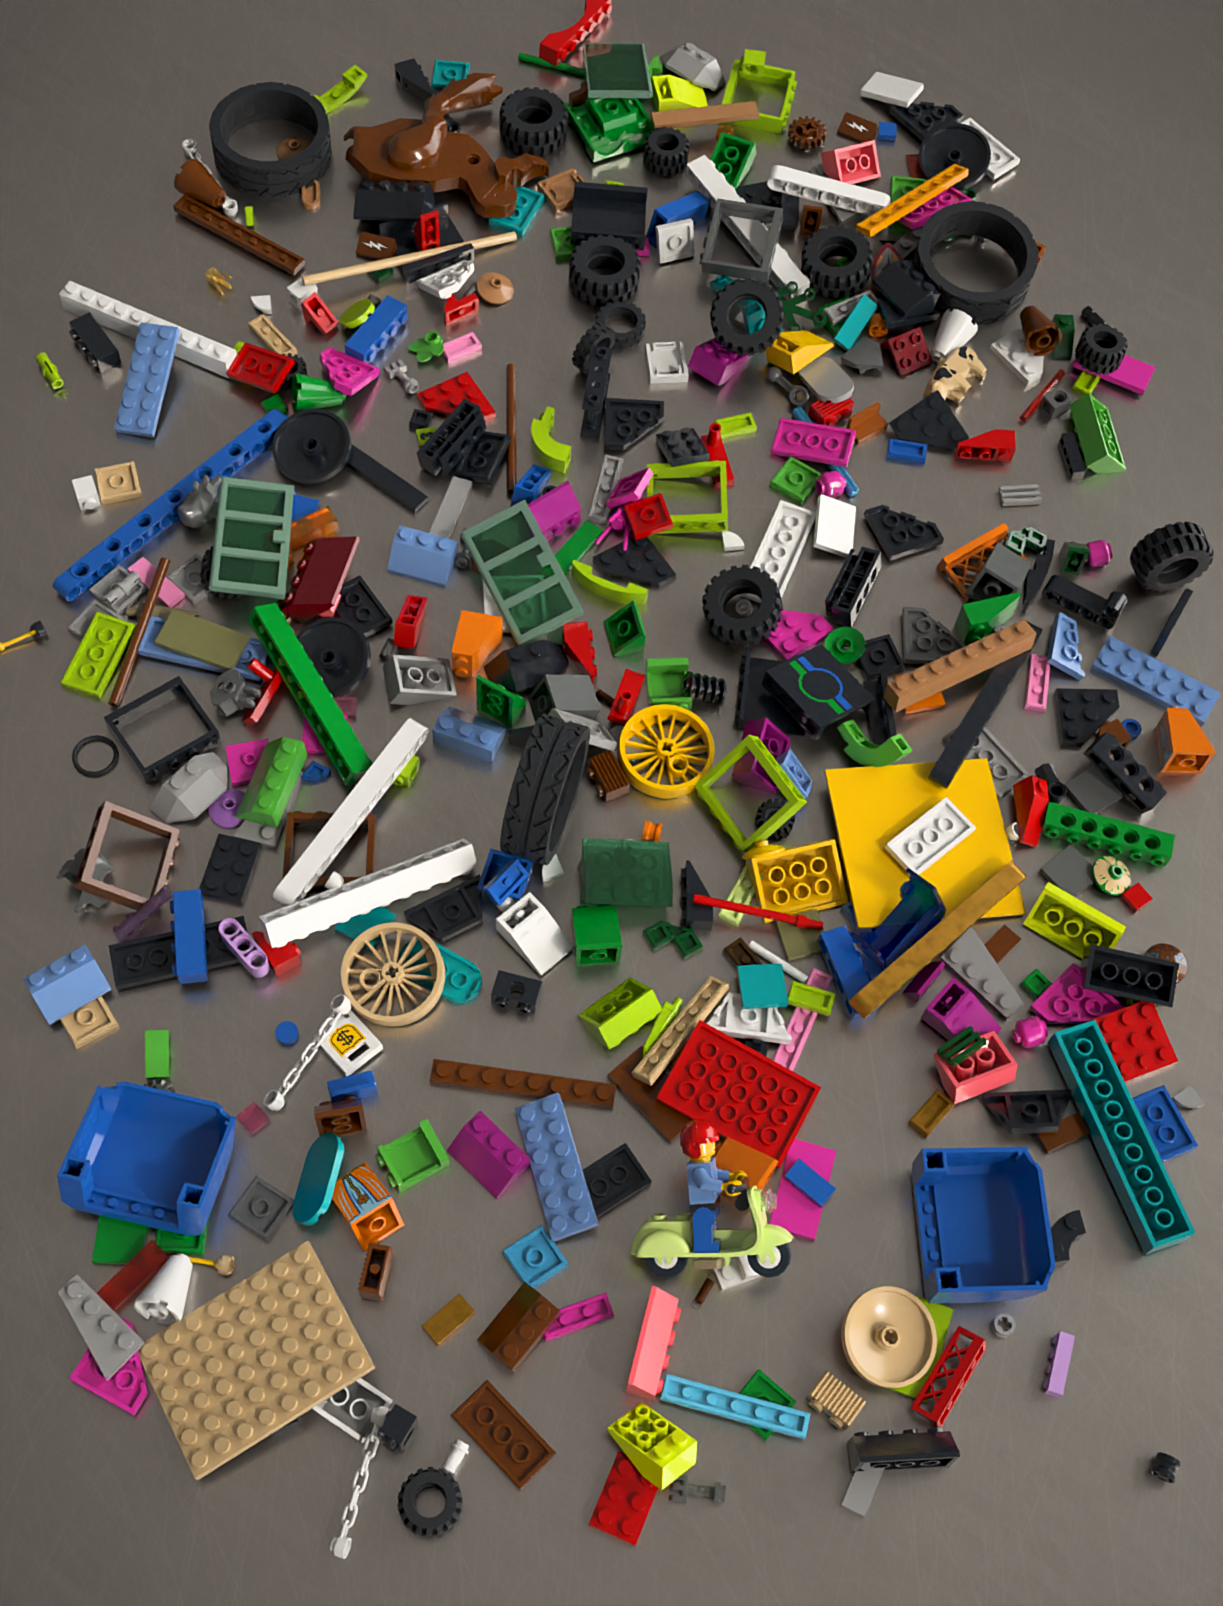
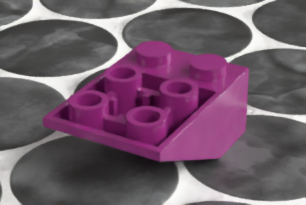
M713 338L695 347L687 367L719 386L727 382L750 356L748 354H743V356L737 355L736 352L731 353L726 347H722L717 338Z
M954 977L926 1007L921 1016V1019L947 1040H951L969 1026L974 1028V1032H979L980 1036L992 1031L998 1034L1002 1029L974 994Z

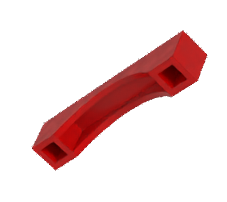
M585 0L584 15L575 25L560 32L550 33L540 42L539 58L555 66L564 61L566 56L571 51H574L575 47L584 40L585 36L591 33L598 23L600 24L602 19L611 12V0Z

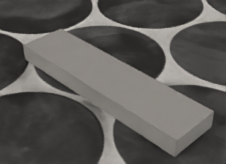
M604 455L587 521L607 525L611 509L608 508L605 502L618 483L623 466V458Z
M453 476L429 531L430 534L450 539L471 490L472 481Z

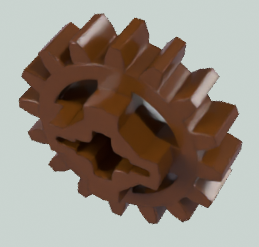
M805 116V119L799 117L798 121L794 119L793 123H790L788 137H790V142L794 141V146L800 145V149L806 147L809 150L812 147L815 150L816 146L821 147L822 142H825L827 130L825 129V124H821V120L815 121V117L811 119L808 116Z

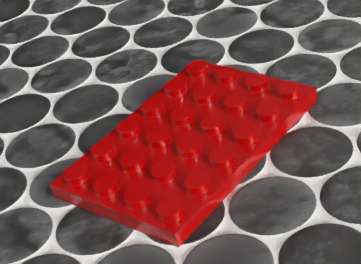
M699 1020L660 1090L656 1101L690 1120L704 1119L711 1122L720 1137L724 1139L729 1137L778 1161L776 1168L779 1169L821 1087Z

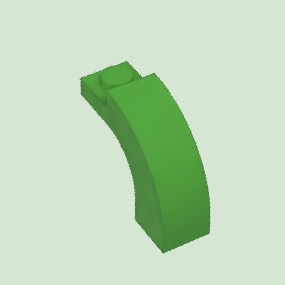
M853 719L837 727L841 737L849 744L844 751L853 760L865 766H886L903 759L913 751L901 734L890 737L882 745H878L865 737Z

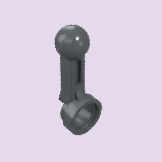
M771 367L767 370L768 380L778 382L789 392V399L794 405L802 406L807 403L809 392L803 386H793L782 376L781 370L778 367ZM804 392L803 400L796 401L797 393Z

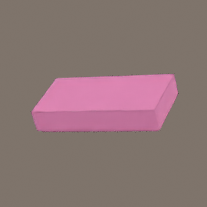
M471 332L444 343L442 355L450 363L481 350L482 345L475 334Z

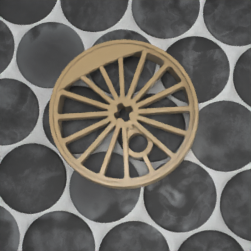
M384 923L364 931L351 943L343 958L341 983L345 996L350 1000L352 1008L360 1016L381 1026H404L421 1019L436 1005L444 988L445 965L437 945L422 930L405 923ZM397 933L394 960L392 962L385 935ZM402 934L413 936L398 962ZM381 936L388 963L381 958L369 943L371 940ZM419 939L423 949L404 963ZM367 945L383 964V967L358 955V952ZM426 955L427 963L410 967L422 956ZM354 959H358L373 968L355 970L351 969ZM426 968H430L431 976L410 974ZM395 970V977L391 978V971ZM360 975V983L350 986L349 976ZM369 976L377 977V981L373 985H366L365 981ZM407 979L432 981L433 990L430 992ZM404 984L426 994L428 998L420 1005ZM399 986L417 1006V1008L408 1013L405 1011ZM364 988L368 991L357 1001L352 995V991ZM383 988L370 1011L361 1006ZM394 988L397 992L402 1015L391 1016ZM389 990L386 1016L375 1014Z

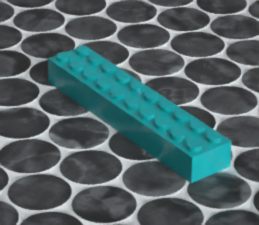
M1096 1020L1055 1032L1049 1039L1048 1045L1068 1088L1071 1089V1095L1083 1121L1090 1131L1093 1143L1144 1254L1146 1255L1187 1241L1196 1232Z

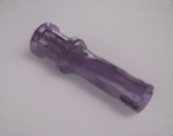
M163 886L136 912L129 913L120 925L113 927L115 936L122 942L129 941L133 933L137 930L140 931L144 927V922L173 898L172 892Z

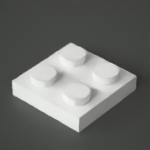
M691 218L656 226L657 256L660 264L695 256L694 229Z

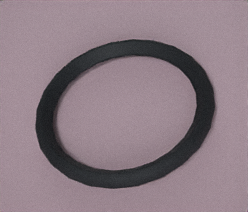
M99 735L84 738L75 746L72 753V762L75 768L88 776L105 774L115 766L118 759V749L115 743L109 738ZM91 740L107 742L114 752L112 762L108 767L100 771L84 770L77 762V752L83 744Z

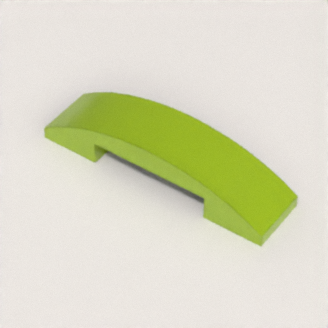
M354 65L342 74V81L319 97L315 94L314 97L322 103L326 113H329L353 96L368 77L367 73L357 65Z
M573 560L571 574L590 592L604 599L628 604L633 600L636 601V604L646 603L648 589L629 582L627 588L592 575L591 566Z

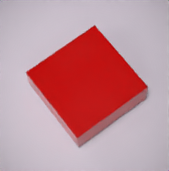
M1139 882L1121 895V898L1135 913L1153 899Z

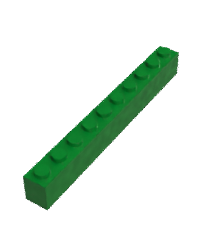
M272 603L254 607L248 619L253 630L345 785L358 783L372 766L373 762L367 756L352 727L346 721L341 709L337 706L332 694L328 691L322 677L316 671L313 662L307 656L302 644L298 641L293 629L289 626L277 604Z

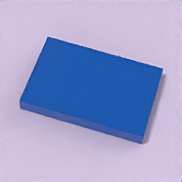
M1164 1085L1132 1098L1162 1162L1198 1147L1196 1140Z

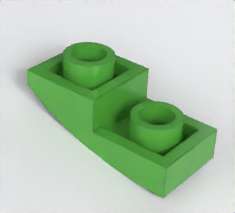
M656 55L648 66L651 85L652 76L662 74V63H659V55Z
M145 1030V1078L169 1077V1030Z

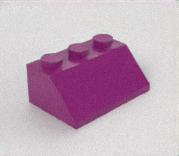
M568 481L528 504L547 541L554 536H559L570 526L577 525L581 520V507ZM520 512L519 534L527 541L535 536L523 513Z
M767 718L746 722L742 740L748 735L759 737L775 760L789 749L791 739ZM750 750L735 763L732 776L744 786L773 794L777 793V785Z
M479 1111L463 1126L447 1149V1152L496 1200L530 1167V1158L482 1111Z

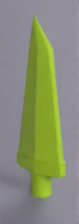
M676 997L672 1004L665 1001L662 1005L663 1011L659 1013L643 1046V1058L679 1015V1008L683 1004L681 998Z

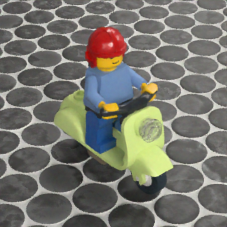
M704 1119L688 1121L680 1133V1146L682 1147L683 1154L691 1159L687 1163L690 1209L691 1212H695L693 1217L690 1216V1213L675 1214L676 1217H666V1213L652 1214V1217L648 1218L637 1231L632 1242L631 1254L635 1255V1257H645L646 1264L651 1272L664 1278L674 1277L681 1273L688 1263V1257H698L693 1262L695 1269H719L724 1264L725 1266L729 1265L730 1257L747 1255L749 1265L753 1271L760 1276L768 1278L779 1276L790 1264L791 1251L788 1242L792 1241L793 1236L786 1229L778 1225L767 1224L765 1211L772 1213L773 1209H777V1194H772V1189L762 1191V1189H757L755 1185L750 1186L749 1179L746 1177L747 1174L742 1170H737L732 1174L728 1170L717 1169L716 1159L711 1156L715 1154V1141L719 1140V1134H717L714 1125ZM722 1190L729 1196L738 1195L735 1200V1206L740 1211L749 1210L753 1222L752 1228L718 1229L717 1217L720 1214L719 1203L721 1202L720 1193Z

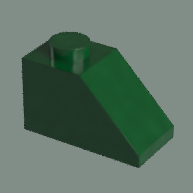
M1054 314L1052 322L1060 328L1062 340L1060 344L1057 343L1054 347L1055 350L1052 352V358L1071 359L1075 334L1073 315Z
M1064 542L1059 553V573L1079 575L1090 553V549L1085 544Z

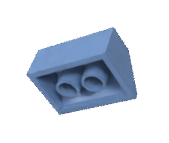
M400 525L392 543L387 571L446 587L455 564L456 554L458 553V541Z
M449 706L440 713L432 730L433 742L492 763L508 727Z
M85 944L23 978L24 983L49 1025L112 990Z

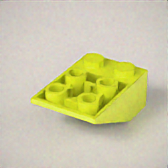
M672 75L652 76V99L656 112L708 106L703 87Z
M643 1402L607 1427L608 1432L641 1475L660 1490H663L696 1463L697 1441Z

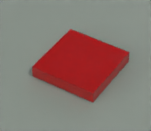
M662 493L623 505L635 540L674 528Z

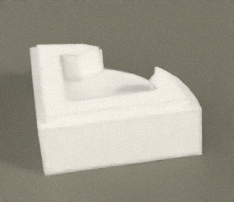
M270 295L251 296L252 304L255 308L261 310L264 314H272Z
M721 531L724 551L744 550V543L738 535L729 531Z
M556 854L548 865H543V883L564 876V871Z

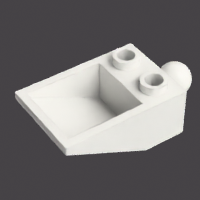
M530 892L515 904L514 899L508 897L500 906L497 905L498 909L504 913L496 919V930L540 976L574 949L572 943L546 908Z

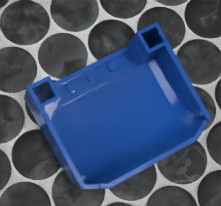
M119 1082L116 1083V1086L101 1088V1085L97 1086L57 1174L61 1201L79 1211L187 1236L203 1234L230 1160L235 1136L236 1117H231L217 1102L143 1085Z
M1028 1147L921 1149L912 1162V1184L924 1293L928 1304L1011 1301L1035 1296L1048 1289V1283L1056 1265L1043 1172L1038 1162L1035 1163L1028 1152Z

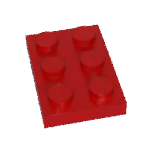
M245 342L226 374L231 379L276 394L295 362L290 357Z
M618 1451L588 1526L635 1547L658 1487L644 1478L628 1456Z

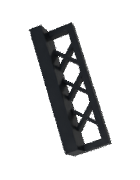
M880 672L878 680L863 681L862 686L875 698L871 711L866 716L870 741L878 745H882L890 737L897 735L893 709L884 699L888 682L886 672Z

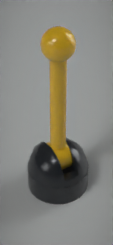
M39 620L30 626V632L5 643H0V651L29 636L37 639L48 636L42 622Z

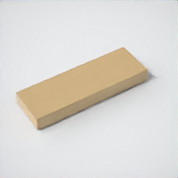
M264 314L248 322V327L270 351L281 355L285 354V356H288V353H292V357L297 354V349Z

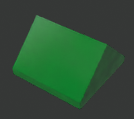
M633 600L603 621L614 656L644 651L646 634L636 601Z

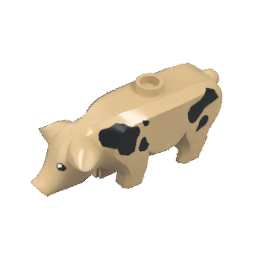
M961 346L955 349L946 359L941 358L923 392V399L938 390L944 400L949 398L959 404L965 397L963 394L971 387L966 378L976 376L983 380L987 375V369L978 359L975 351L969 347Z

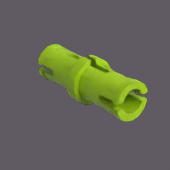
M46 353L38 354L35 359L42 369L43 376L48 378L54 389L62 387L64 382L58 374L57 367L51 363Z

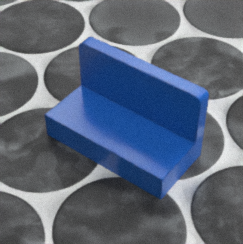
M372 1070L327 1081L330 1098L333 1103L342 1101L349 1096L361 1097L362 1099L378 1095Z

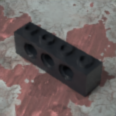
M1109 732L1099 736L1083 753L1142 814L1152 810L1168 793L1163 788V785L1148 773L1146 767L1140 765L1133 758L1132 753L1124 749L1119 744L1118 739ZM1109 752L1113 755L1114 760L1110 758ZM1124 768L1128 770L1129 775L1125 773ZM1139 783L1142 784L1143 790L1140 788Z

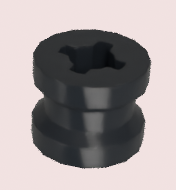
M1158 1452L1155 1457L1156 1465L1152 1466L1150 1473L1162 1481L1174 1483L1176 1480L1175 1472L1180 1469L1181 1462L1171 1455Z

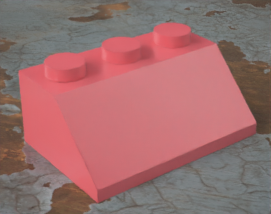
M875 140L821 153L824 172L833 180L855 184L881 177Z
M995 1031L981 1035V1038L987 1039L986 1045L954 1068L947 1064L937 1053L934 1054L942 1085L954 1104L1015 1081L1017 1063ZM976 1041L970 1043L968 1046L965 1047L964 1050L973 1045ZM961 1052L956 1053V1054L953 1055L950 1059L952 1060L954 1057H956L957 1055H959Z

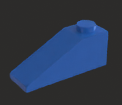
M533 464L514 486L510 507L523 500L528 505L538 499L552 470Z

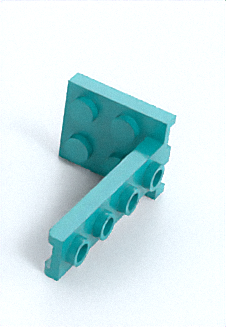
M720 275L715 280L710 281L709 284L710 288L718 293L719 290L722 291L724 289V285L734 283V280ZM750 299L737 302L742 306L746 335L759 331L765 322L763 307L757 301Z

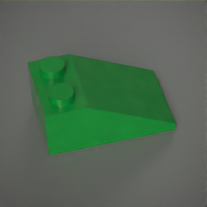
M722 132L710 160L713 161L715 168L723 173L726 181L735 190L750 170L757 154L755 142Z
M1020 592L962 604L954 625L959 640L967 646L991 635L998 625H1003L1012 617L1021 597Z
M480 675L476 677L477 710L504 726L513 729L526 712V701L520 695L507 691L500 684H495Z

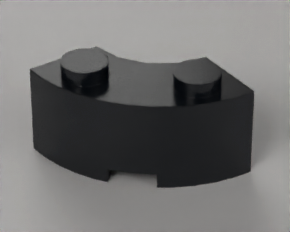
M1080 1210L1072 1211L1062 1216L1051 1227L1055 1268L1063 1267L1070 1260L1069 1249L1071 1243L1078 1241L1086 1233Z

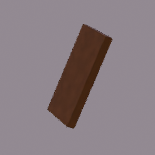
M640 1046L614 1068L607 1077L613 1084H616V1087L659 1133L671 1143L680 1135L683 1126L691 1120L656 1101L660 1090L669 1076L665 1070L652 1086L633 1078L632 1071L643 1059V1047Z
M488 1380L451 1414L453 1420L519 1491L556 1455V1452Z

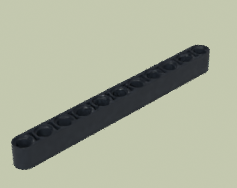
M1027 621V623L1037 633L1032 646L1033 648L1039 636L1041 635L1043 629ZM1032 649L996 665L929 774L928 779L945 789L949 787Z

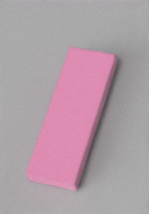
M142 557L127 570L129 573L135 571L140 576L139 578H141L140 582L147 586L149 590L157 569ZM165 577L157 599L166 607L172 608L185 598V594Z
M1032 653L1029 656L1024 709L1043 713L1046 710L1050 663L1047 662L1048 656Z

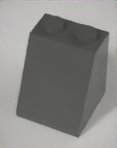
M997 543L965 595L975 601H981L1016 593L1032 563Z
M545 674L528 697L535 722H537L541 715H549L552 708L592 720L600 712V704L597 701L594 686L589 675Z

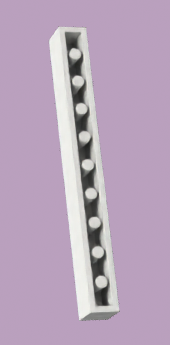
M706 155L687 164L686 177L702 195L711 201L710 206L712 208L716 206L717 199L746 203L743 198L738 196L735 188L729 185L723 173L715 168L713 161L709 160ZM722 215L721 220L761 268L769 238L766 226L759 220ZM777 242L769 279L778 290L786 287L790 281L797 283L798 291L795 294L789 293L784 296L786 300L803 294L809 288L810 281L799 270L797 263L789 258L787 251L782 249ZM795 285L789 287L790 290H795L796 288Z
M69 281L59 293L64 310L79 316L90 312L98 324L133 339L137 338L140 322L178 327L180 333L174 356L229 379L226 372L237 356L235 349L72 281Z
M463 838L259 916L265 940L272 948L283 947L289 941L307 937L309 933L326 930L335 923L347 922L353 916L367 914L376 907L388 906L392 901L399 898H408L417 891L429 890L433 885L449 882L458 875H467L471 873V870L478 868L473 846Z

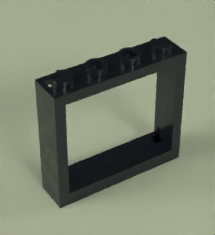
M180 676L104 717L107 728L146 784L159 779L161 775L170 770L177 769L182 763L207 749L214 748L221 742L219 731ZM181 696L207 733L144 768L119 730Z

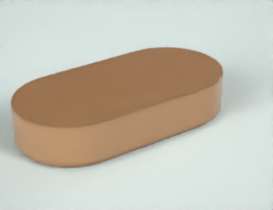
M316 180L314 185L305 189V186L301 188L302 205L307 209H314L320 205V184Z

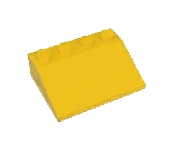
M823 839L785 848L784 851L776 854L746 859L749 878L752 886H754L759 908L793 915L848 903L835 839ZM761 873H763L762 881L760 880L759 876ZM763 918L764 923L775 921Z

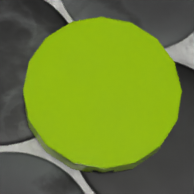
M370 299L360 300L348 307L340 316L339 321L345 329L347 327L349 329L355 328L369 318L367 316L369 313L373 314L375 306Z

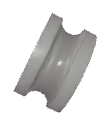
M1006 1313L997 1315L991 1324L994 1334L1001 1338H1006L1012 1334L1016 1326L1013 1317ZM1002 1320H1005V1324L1009 1325V1328L1005 1331H1002V1327L998 1326V1323Z

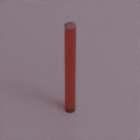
M1058 370L1020 416L1022 422H1026L1037 409L1043 395L1051 392L1065 375L1064 370Z

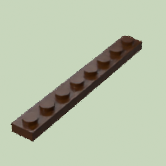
M185 194L173 205L174 211L292 275H295L305 265V259Z
M433 1059L430 1075V1084L541 1099L558 1092L564 1103L613 1109L616 1084Z

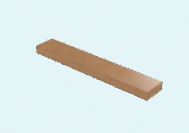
M755 101L651 112L654 130L656 128L661 129L662 127L679 128L759 119V112Z

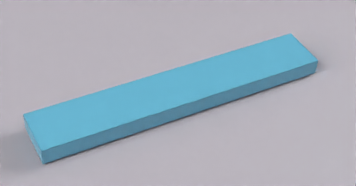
M669 1374L665 1375L660 1400L803 1440L806 1438L811 1413Z

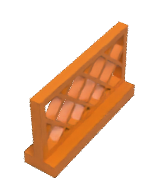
M1005 522L946 555L937 565L940 572L945 571L966 601L971 598L965 595L967 590L964 588L965 583L971 584L973 582L972 579L966 578L967 570L979 572L982 567V561L985 562L987 557H983L984 551H992L993 545L996 546L997 543L1005 539L1009 530ZM968 560H979L978 568L968 566ZM955 567L963 569L962 577L955 575L951 569Z

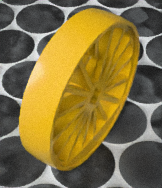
M661 704L640 710L628 720L618 742V762L628 782L640 792L661 799L679 798L695 791L694 785L711 770L714 761V741L707 725L693 712L675 705ZM672 719L668 738H665L662 722ZM675 720L686 723L672 740L671 735ZM658 725L661 740L651 726ZM689 727H692L697 732L677 743ZM646 729L653 740L642 734L641 731ZM633 736H636L648 745L628 740ZM699 738H702L705 744L703 746L682 748ZM625 746L649 752L626 754ZM707 752V759L686 754ZM649 758L634 767L629 763L631 759ZM688 762L703 765L705 767L701 772H699L693 767H691L688 764ZM654 763L644 777L637 773V771ZM661 763L657 783L647 780ZM665 764L670 785L660 784ZM677 764L683 769L676 770L673 768V765ZM686 771L695 776V778L688 781L685 777ZM673 778H681L680 780L683 783L674 785Z

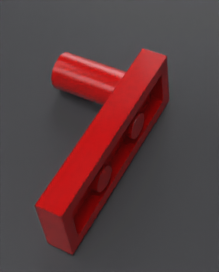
M712 423L709 427L708 435L701 436V441L710 453V461H726L727 485H732L735 479L721 439V425ZM711 476L714 486L720 487V476Z
M255 657L249 661L247 668L265 682L260 689V698L255 697L253 700L255 702L254 709L249 708L241 721L247 726L258 722L283 680L277 669L272 671Z
M629 669L625 670L607 720L626 725L631 717L645 675Z

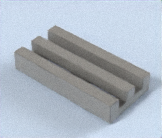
M1038 484L1000 486L998 491L1002 506L1041 504L1042 499L1039 497Z

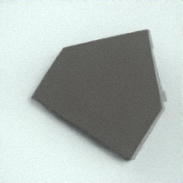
M863 337L841 357L842 364L856 369L859 368L860 374L873 368H878V371L884 370L880 344L867 337Z

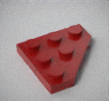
M468 372L417 393V400L426 412L433 414L434 412L443 413L445 417H448L465 398L480 406L485 421L496 417V411Z

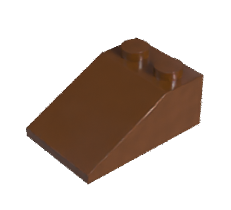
M349 1096L342 1101L334 1103L333 1101H325L320 1103L319 1106L314 1107V1116L319 1136L331 1132L340 1137L367 1131L361 1097Z

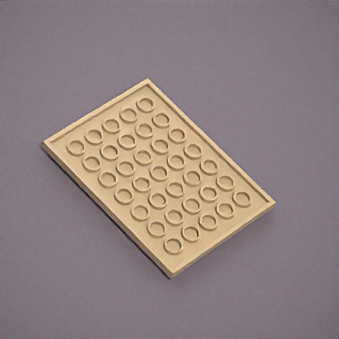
M309 1241L304 1242L184 1316L180 1322L176 1321L144 1341L145 1344L139 1349L140 1360L190 1470L197 1480L375 1369L365 1346Z

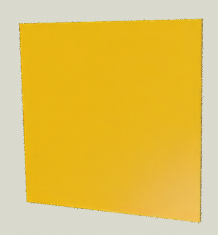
M987 758L964 760L947 789L928 779L936 762L886 765L882 767L826 769L824 771L858 929L940 922L1005 865L1013 861ZM947 797L976 829L917 878L913 879L884 847ZM1018 885L981 918L1025 915L1026 910L1020 886Z

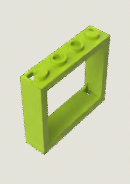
M734 59L722 105L731 104L738 77L787 87L779 117L759 113V119L725 123L781 134L782 128L787 125L788 116L786 114H790L791 104L789 102H793L795 93L792 90H796L798 81H795L796 71L764 65L763 78L742 75L743 68L739 67L740 60Z
M726 461L698 462L671 467L669 463L647 464V468H650L653 472L649 480L650 483L647 486V497L654 495L653 479L720 476L722 513L670 515L674 528L656 534L728 531Z
M748 735L694 785L698 790L697 794L700 799L709 805L710 813L720 820L722 829L728 835H731L734 839L735 847L742 852H747L754 848L755 842L766 840L807 803L759 737ZM750 750L789 802L747 839L709 787Z

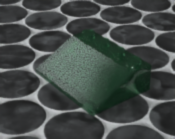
M582 838L580 905L673 907V879L669 842Z

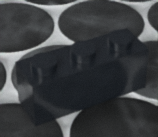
M90 312L69 322L71 338L74 342L77 341L79 343L81 352L88 355L89 362L93 367L96 366L102 373L121 363L118 349Z

